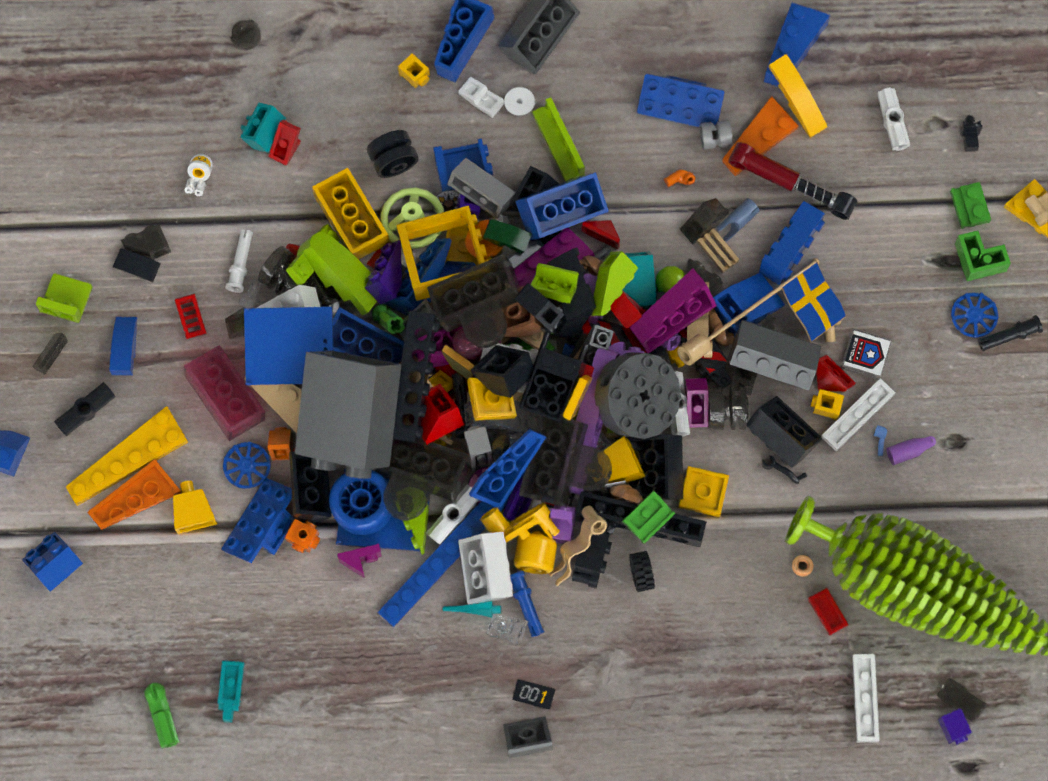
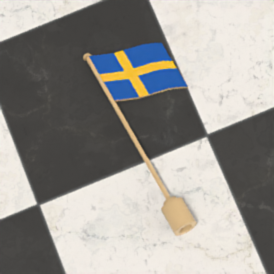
M813 258L809 265L709 337L697 334L680 346L677 352L680 359L686 365H692L710 352V340L781 289L790 308L805 328L810 343L844 319L846 315L840 301L822 275L818 266L819 259Z

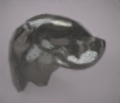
M249 19V21L241 20L232 27V37L230 36V40L240 49H253L261 40V30L252 19Z

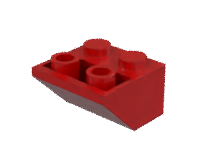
M438 384L430 388L429 395L425 396L424 405H427L425 418L422 417L421 426L424 428L422 439L426 444L464 425L458 406L443 386ZM410 414L409 421L413 424L414 416Z

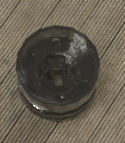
M284 246L277 248L262 266L258 275V282L268 289L276 287L275 293L278 296L296 287L297 284L286 271L294 261L295 254Z
M722 386L708 387L709 431L724 430L725 421H729L731 430H735L737 420L739 429L746 430V423L749 417V401L745 386H738V395H735L734 386H730L728 396H724Z

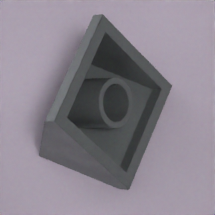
M546 717L503 725L509 758L552 750V740Z

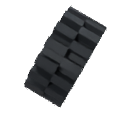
M642 551L630 554L629 561L636 591L641 592L655 589L654 574L648 552Z

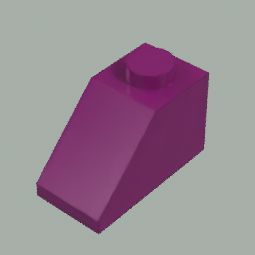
M706 378L685 379L689 428L708 427Z

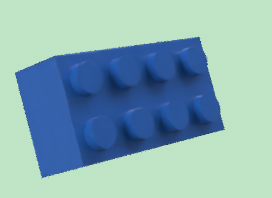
M596 172L582 175L516 200L525 231L532 234L530 240L545 237L609 212Z
M340 307L338 308L333 317V351L397 364L401 362L404 341Z

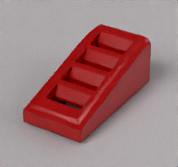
M195 293L175 299L186 340L207 334ZM193 302L194 306L181 308V305ZM195 310V314L184 317L183 313ZM198 318L197 322L186 325V320ZM200 325L201 329L188 332V328Z

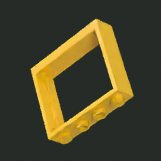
M469 205L397 225L416 301L490 281L488 273L492 272L489 260L484 261V257L487 256L484 244L480 245L479 241L483 240L480 228L475 229V225H478L476 215H471ZM468 225L479 267L420 283L409 240Z

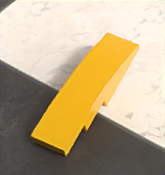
M785 54L768 66L778 80L779 88L789 101L788 106L808 136L811 138L826 129L828 126L817 104L788 55Z

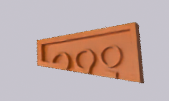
M771 97L724 156L722 162L737 176L743 170L733 167L728 162L737 142L748 144L756 152L764 155L798 129V124Z
M154 459L87 513L99 528L103 530L182 492Z

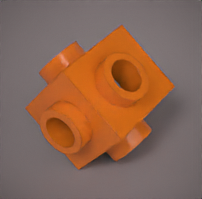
M295 519L285 539L293 544L292 548L296 551L303 553L305 550L310 553L312 548L316 549L320 542V537L318 536L320 534L316 530L317 526L309 521L302 523Z

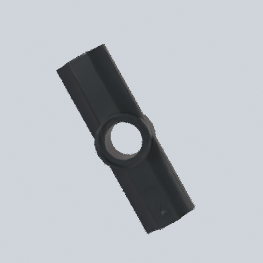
M103 382L87 396L77 399L74 406L56 419L54 423L65 436H68L85 421L92 420L96 412L116 396ZM83 406H90L87 412H80Z

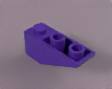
M400 240L387 243L382 247L380 257L376 260L375 267L368 276L369 280L365 289L380 305L395 299L402 285Z

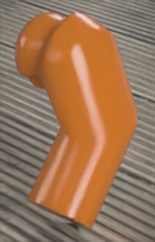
M680 169L664 178V182L668 187L677 182L691 185L695 182L696 178L693 173Z

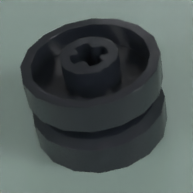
M395 130L385 133L374 139L367 146L368 156L374 162V169L378 177L390 178L411 169L418 162V154L415 148L411 146V139L407 131Z

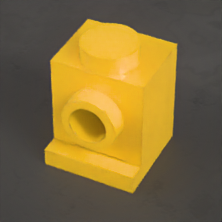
M413 53L398 66L399 75L405 78L415 89L419 85L421 87L425 86L430 79L429 68Z
M819 389L818 395H813L810 407L814 408V414L833 418V420L837 421L844 395ZM822 404H828L829 408L823 407Z

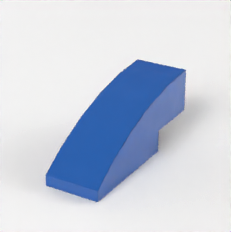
M116 317L109 367L111 375L133 376L137 317Z

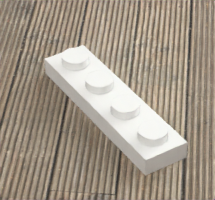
M880 378L822 434L821 438L837 452L896 392Z
M853 654L856 742H879L875 654Z

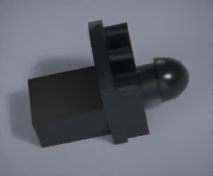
M972 115L966 116L960 133L961 137L964 136L965 152L978 151L979 148L978 136L982 130L981 121L974 123L975 119Z

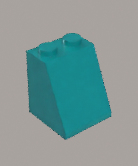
M650 251L624 253L638 269L634 273L635 276L632 281L625 285L623 291L643 309H649L657 302L653 254Z

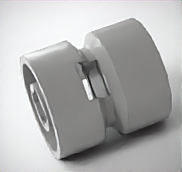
M729 120L717 121L716 125H713L712 122L700 123V138L703 150L715 149L716 145H719L720 148L732 146V131ZM712 131L716 132V139H713Z

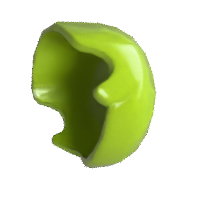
M677 266L664 267L657 273L655 285L659 292H668L686 274Z

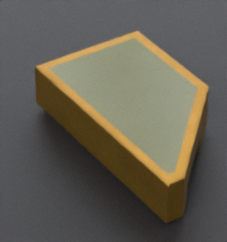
M445 345L441 352L451 368L467 380L473 376L471 369L475 365L448 345Z

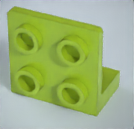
M53 274L45 297H38L36 306L42 313L80 323L93 286L83 281Z

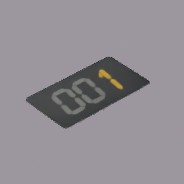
M518 679L513 700L549 710L555 689Z

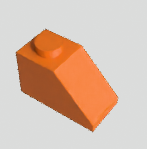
M277 427L275 430H270L268 451L272 461L290 460L289 452L293 450L291 429L287 430L286 427Z

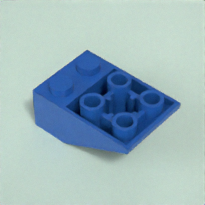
M760 272L728 287L713 298L717 305L714 309L723 325H725L774 289ZM775 293L728 327L727 330L729 333L734 334L735 339L741 320L758 324L785 306L778 294Z

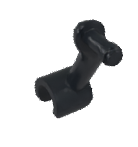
M771 455L769 459L772 461V464H766L762 460V467L764 469L770 470L775 468L796 484H799V480L807 477L806 473L796 477L791 470L775 462V458Z

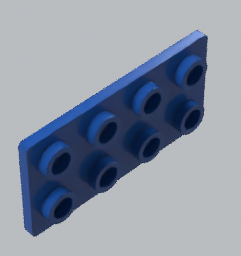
M646 73L637 113L700 127V123L708 122L716 125L717 121H719L725 91L706 87L707 83L671 75L661 77Z
M266 478L221 549L248 563L254 561L261 548L275 555L293 521L296 519L285 510L292 499V488Z

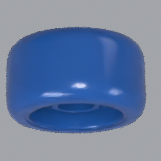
M372 470L371 478L367 479L349 477L344 473L334 482L330 490L329 506L334 519L340 527L351 534L363 536L374 534L389 523L395 509V498L388 481L374 470ZM360 501H368L366 506L358 507Z

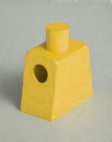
M625 436L597 455L600 466L590 471L595 482L606 478L609 484L626 481L627 483L645 477L632 444Z
M191 480L181 482L182 493L173 496L174 528L177 534L217 525L203 489L194 490L193 481Z

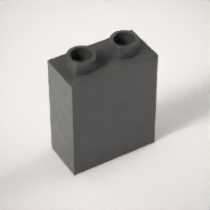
M333 350L306 352L295 454L311 457V467L315 469L336 470L337 464L345 465V475L354 478H371L372 469L390 467L401 364Z

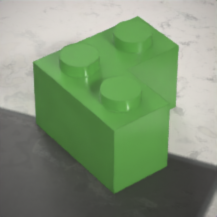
M978 230L958 235L955 247L966 281L1007 272L1011 262L1005 244L984 249Z

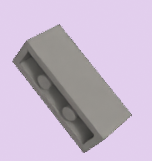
M467 158L452 171L448 181L450 187L497 219L511 206L512 199L516 193Z
M473 426L468 428V431L464 432L465 446L473 473L479 468L492 465V450L485 427Z

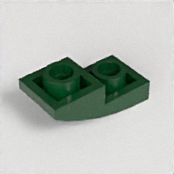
M490 219L483 239L499 247L505 245L523 254L526 251L532 234L513 225Z

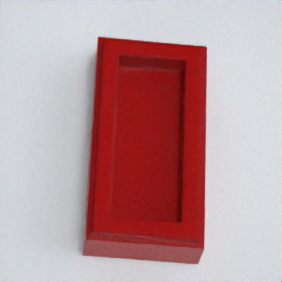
M828 588L808 597V601L829 636L849 625Z

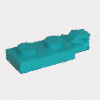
M222 660L218 705L219 710H223V722L232 723L234 711H239L245 667L244 662Z

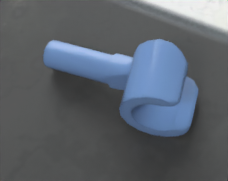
M879 425L876 427L874 436L880 438L878 456H883L887 429Z

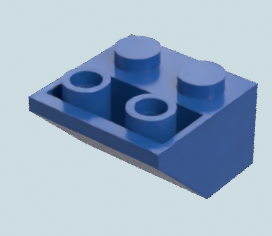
M56 532L46 536L42 543L35 549L28 551L22 559L50 592L83 564Z

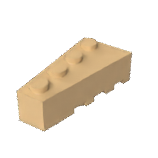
M251 385L297 434L302 385Z

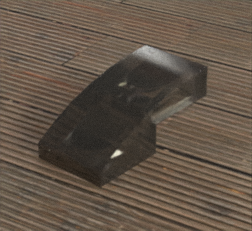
M950 677L937 694L940 699L954 710L961 708L964 716L973 723L977 721L987 707L985 702L969 693L967 688Z

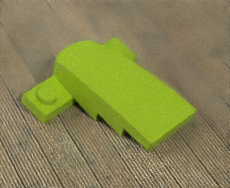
M326 224L316 234L301 244L297 257L286 271L297 286L304 284L315 271L326 288L333 286L344 302L351 300L363 316L377 302L365 289L371 272L347 248L339 243L340 238L329 224Z

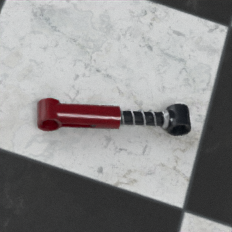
M737 142L728 160L737 169L750 171L786 190L792 191L796 189V192L800 191L804 193V196L808 195L813 200L821 201V204H827L831 208L830 212L843 220H849L858 201L848 193H830L825 190V187L820 188L816 183L812 184L808 182V179H802L799 176V172L756 152L753 147L742 142Z

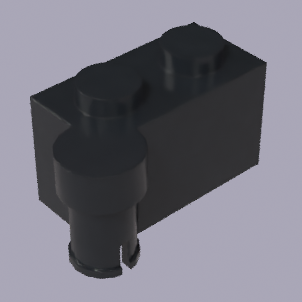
M609 533L592 534L589 548L577 555L572 581L588 584V587L597 589L600 573L605 574L607 561H604L605 554H610L612 542H609Z

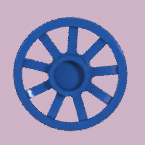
M965 293L955 301L951 310L952 322L960 333L973 338L983 337L992 332L999 318L995 302L983 293ZM970 297H978L976 306L973 305ZM966 299L967 302H968L969 308H966L965 306H963V305H961V304H959V303H960L962 300ZM982 299L989 303L984 308H980ZM956 307L965 311L966 314L955 316ZM992 308L994 316L984 314V312ZM966 318L967 322L960 328L956 320ZM984 318L994 320L991 327L983 321ZM980 323L986 329V332L978 334L977 324ZM969 324H973L974 334L964 331Z
M252 442L234 445L223 459V471L227 480L234 486L243 489L254 488L263 483L268 477L271 468V461L266 450ZM247 447L245 457L241 454L239 448ZM251 447L260 450L253 457H250ZM234 451H236V453L240 457V460H235L229 457ZM264 454L267 462H255L259 456ZM227 462L238 465L227 471ZM267 466L265 475L257 471L256 467ZM240 471L236 481H233L229 474ZM255 473L261 480L253 484L251 474ZM243 475H247L249 485L239 484Z

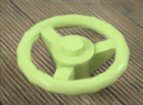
M416 187L402 189L392 194L383 204L380 213V222L388 233L389 240L391 242L400 240L393 233V231L397 230L398 224L425 217L421 206L418 204L419 196L431 202L437 214L444 212L439 199L429 191ZM405 196H410L409 202L403 205L401 213L389 223L388 215L393 204ZM442 231L430 234L419 241H410L411 249L423 248L431 244Z

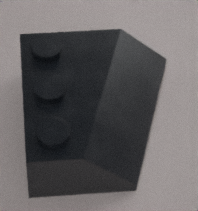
M573 248L546 264L578 272L579 274L577 289L570 304L547 298L556 307H560L562 313L565 314L558 322L555 330L556 336L576 337L596 308L590 285L586 284L583 276L585 272L584 266L579 263L577 257L580 255L578 248Z
M663 434L646 439L626 437L631 442L645 475L643 478L628 482L633 489L638 490L643 499L652 491H655L662 500H682V435Z

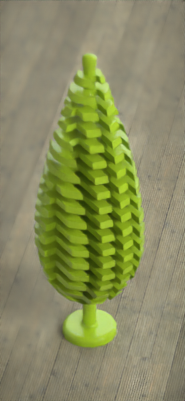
M808 495L802 501L788 528L785 543L789 545L795 544L805 530L829 542V557L838 546L840 550L834 554L832 560L834 576L836 577L842 573L844 576L839 580L843 591L849 589V596L857 601L859 600V603L868 610L871 609L876 614L884 615L889 620L897 621L903 626L909 627L911 625V628L919 631L925 629V633L935 636L939 633L940 638L950 639L953 637L956 642H965L972 635V638L967 641L969 645L976 646L983 640H986L982 647L992 648L998 644L1000 645L999 650L1005 651L1011 644V649L1016 653L1022 652L1026 646L1025 652L1029 655H1035L1043 646L1041 656L1048 655V636H1045L1048 632V623L1044 619L1038 622L1039 615L1033 609L1028 611V607L1022 599L1017 600L1014 598L1017 593L1012 588L1006 592L1002 590L1007 586L1002 579L991 583L996 578L995 574L991 570L985 571L980 561H974L973 556L969 553H962V549L957 545H950V541L946 538L938 537L937 533L929 529L926 530L925 527L917 523L913 524V521L903 517L899 519L898 516L887 515L883 518V513L872 514L865 523L862 520L867 516L866 514L855 517L851 522L850 529L843 535L842 533L846 529L847 522L833 530L810 518L815 506L813 497Z

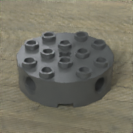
M639 352L625 353L607 363L597 379L594 395L596 406L599 407V413L602 416L600 418L606 427L617 435L641 439L657 436L668 428L678 412L681 400L679 380L671 365L660 356Z

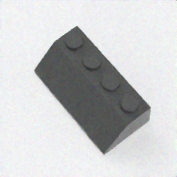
M531 0L498 47L510 60L531 73L537 74L580 14V11L570 0Z
M741 320L727 359L731 365L809 390L817 371L821 346Z

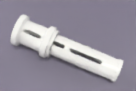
M245 229L240 230L234 264L229 268V282L225 286L231 292L241 293L244 290L242 285L244 276H247L248 272L245 266L253 232L247 230V233H245Z

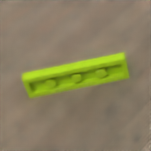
M552 98L545 99V106L532 111V115L565 182L585 175V165Z

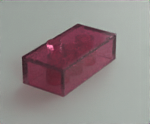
M220 345L184 365V376L228 441L235 439L265 421V410L249 387L245 385V381Z

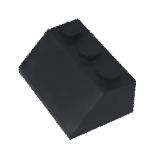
M778 396L759 407L746 423L751 433L758 436L768 449L774 451L791 468L801 462L822 440L821 436Z
M294 451L289 452L293 515L300 522L309 521L317 524L331 518L328 470L312 468L311 457L295 454Z

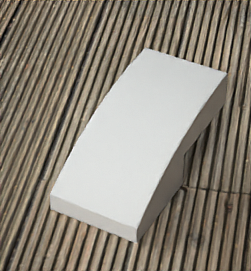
M472 77L458 91L464 99L492 118L504 105L503 98L489 91L486 85Z

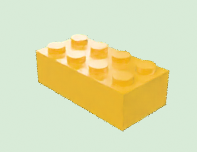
M349 168L312 186L315 199L340 238L341 243L358 260L390 243L388 233Z

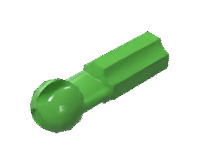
M377 305L373 309V320L377 321L378 324L390 333H401L405 328L403 325L404 320L391 311L390 308H387L386 305Z
M159 683L149 684L145 689L144 695L148 701L161 748L174 746L180 743L166 698V690Z

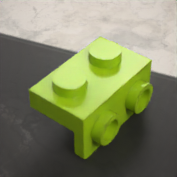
M538 263L536 275L531 285L546 298L570 304L577 289L579 274L578 272Z

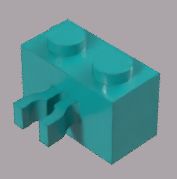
M258 102L252 116L247 115L245 118L248 120L246 126H241L240 129L243 130L240 138L254 150L269 153L279 123L282 120H286V117L273 105Z

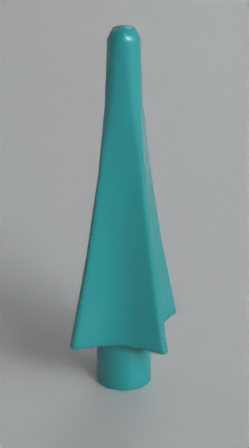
M492 601L469 605L444 606L442 610L493 618V614L502 613V606L494 605Z

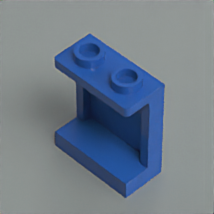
M482 138L478 139L476 144L442 150L441 146L433 147L442 192L455 190L448 185V181L452 171L465 158L490 175H493L492 164L487 163L486 159L489 156L487 144L483 145Z

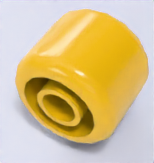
M533 531L524 540L518 537L514 566L518 570L527 573H551L554 569L557 542L539 531Z

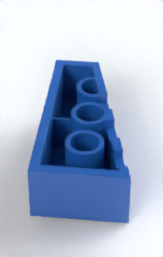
M455 0L434 62L438 76L454 83L457 81L495 19L492 6L478 0Z
M792 2L768 66L787 54L797 69L810 48L818 40L820 34L828 26L830 15ZM767 67L764 82L779 87L778 80L769 67Z
M803 201L790 219L789 227L786 226L782 230L778 238L779 242L775 241L768 255L765 254L759 273L761 272L764 277L777 285H781L783 280H788L793 273L791 270L793 265H798L802 260L804 248L809 249L815 238L812 236L816 231L820 232L823 228L825 213Z

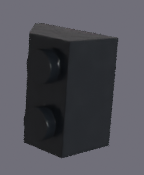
M495 345L471 369V373L493 394L509 398L532 377L534 372L529 352Z

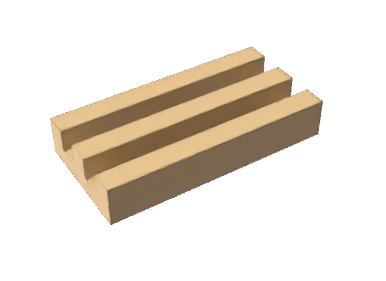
M714 228L709 233H706L704 237L697 240V243L722 273L739 262V258ZM712 236L722 247V249L727 253V255L731 258L732 261L728 259V257L723 253L719 246L714 242V240L711 238ZM705 241L709 242V244L714 248V250L718 253V255L723 259V261L727 265L724 266L720 262L716 255L707 246Z

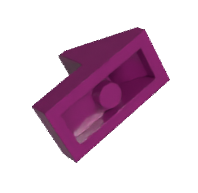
M379 544L338 553L337 556L339 563L365 578L361 562H375L379 557H382Z

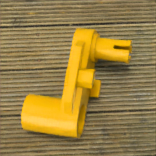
M545 503L538 504L511 522L506 520L498 507L490 509L480 518V521L489 533L504 532L506 543L516 536L524 540L530 535L528 529L538 524L550 539L560 532L549 517L550 510Z

